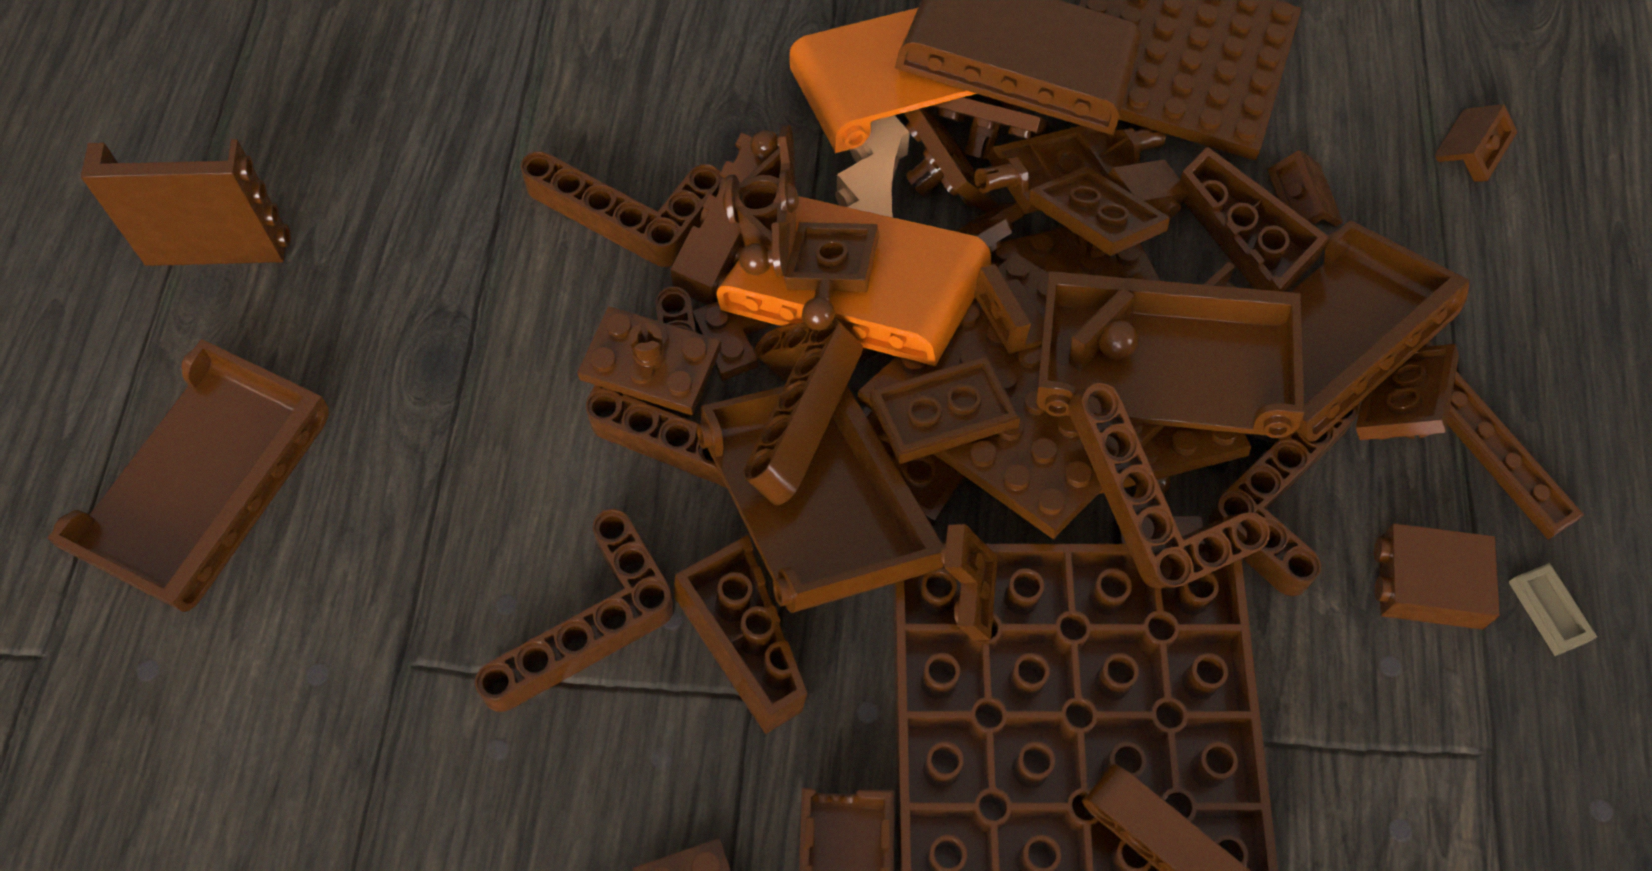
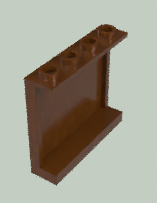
M231 139L228 161L118 163L104 142L87 144L81 178L145 266L283 262L285 247H289L291 243L290 228L280 218L277 204L269 198L265 182L258 178L254 170L252 158L246 156L238 139Z

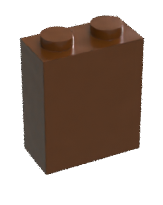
M1393 523L1381 537L1377 538L1374 546V559L1380 564V576L1375 584V599L1380 601L1381 616L1482 630L1500 616L1495 536Z

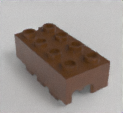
M802 788L799 871H894V790L859 789L856 794L816 793V790H813V788Z

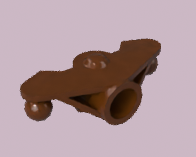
M783 125L779 136L765 129L756 132L750 141V148L755 157L765 161L741 183H739L738 177L735 174L728 175L726 178L723 207L728 216L729 223L739 224L745 245L739 256L740 266L750 275H761L770 266H774L776 276H785L797 233L796 208L799 202L798 192L795 187L794 139L790 125Z

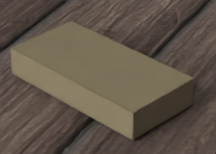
M1550 563L1518 575L1509 581L1510 586L1554 656L1597 638L1594 630Z

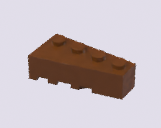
M742 132L735 144L739 149L734 163L726 161L720 172V176L723 178L720 182L717 196L709 194L703 205L700 217L701 227H692L670 269L673 287L684 289L689 294V297L707 305L718 301V288L738 262L740 253L745 248L739 224L729 223L728 216L724 211L723 195L725 193L726 178L728 175L735 174L738 177L739 183H741L765 161L753 155L750 148L752 136Z
M1208 146L1182 172L1180 180L1190 192L1183 202L1254 289L1287 292L1320 257L1329 236Z
M746 535L675 574L674 598L764 733L767 734L802 712L807 691L790 645L784 638L779 624L780 618L775 605L771 603L765 587V578L752 552L753 546L750 538Z

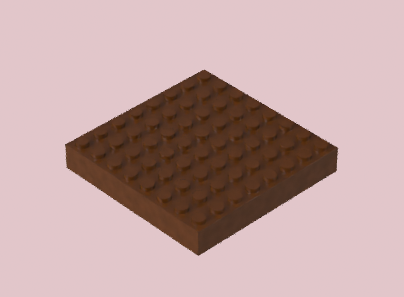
M986 544L998 556L991 640H973L957 626L954 607L957 599H960L961 583L944 568V565L941 570L893 583L899 871H1159L1094 817L1083 804V799L1111 764L1118 765L1135 776L1250 871H1278L1242 559L1183 586L1158 589L1144 582L1127 544ZM1199 544V554L1203 560L1207 561L1210 554L1209 546L1207 544ZM1164 557L1160 562V570L1162 575L1168 579L1172 573V566L1170 561Z

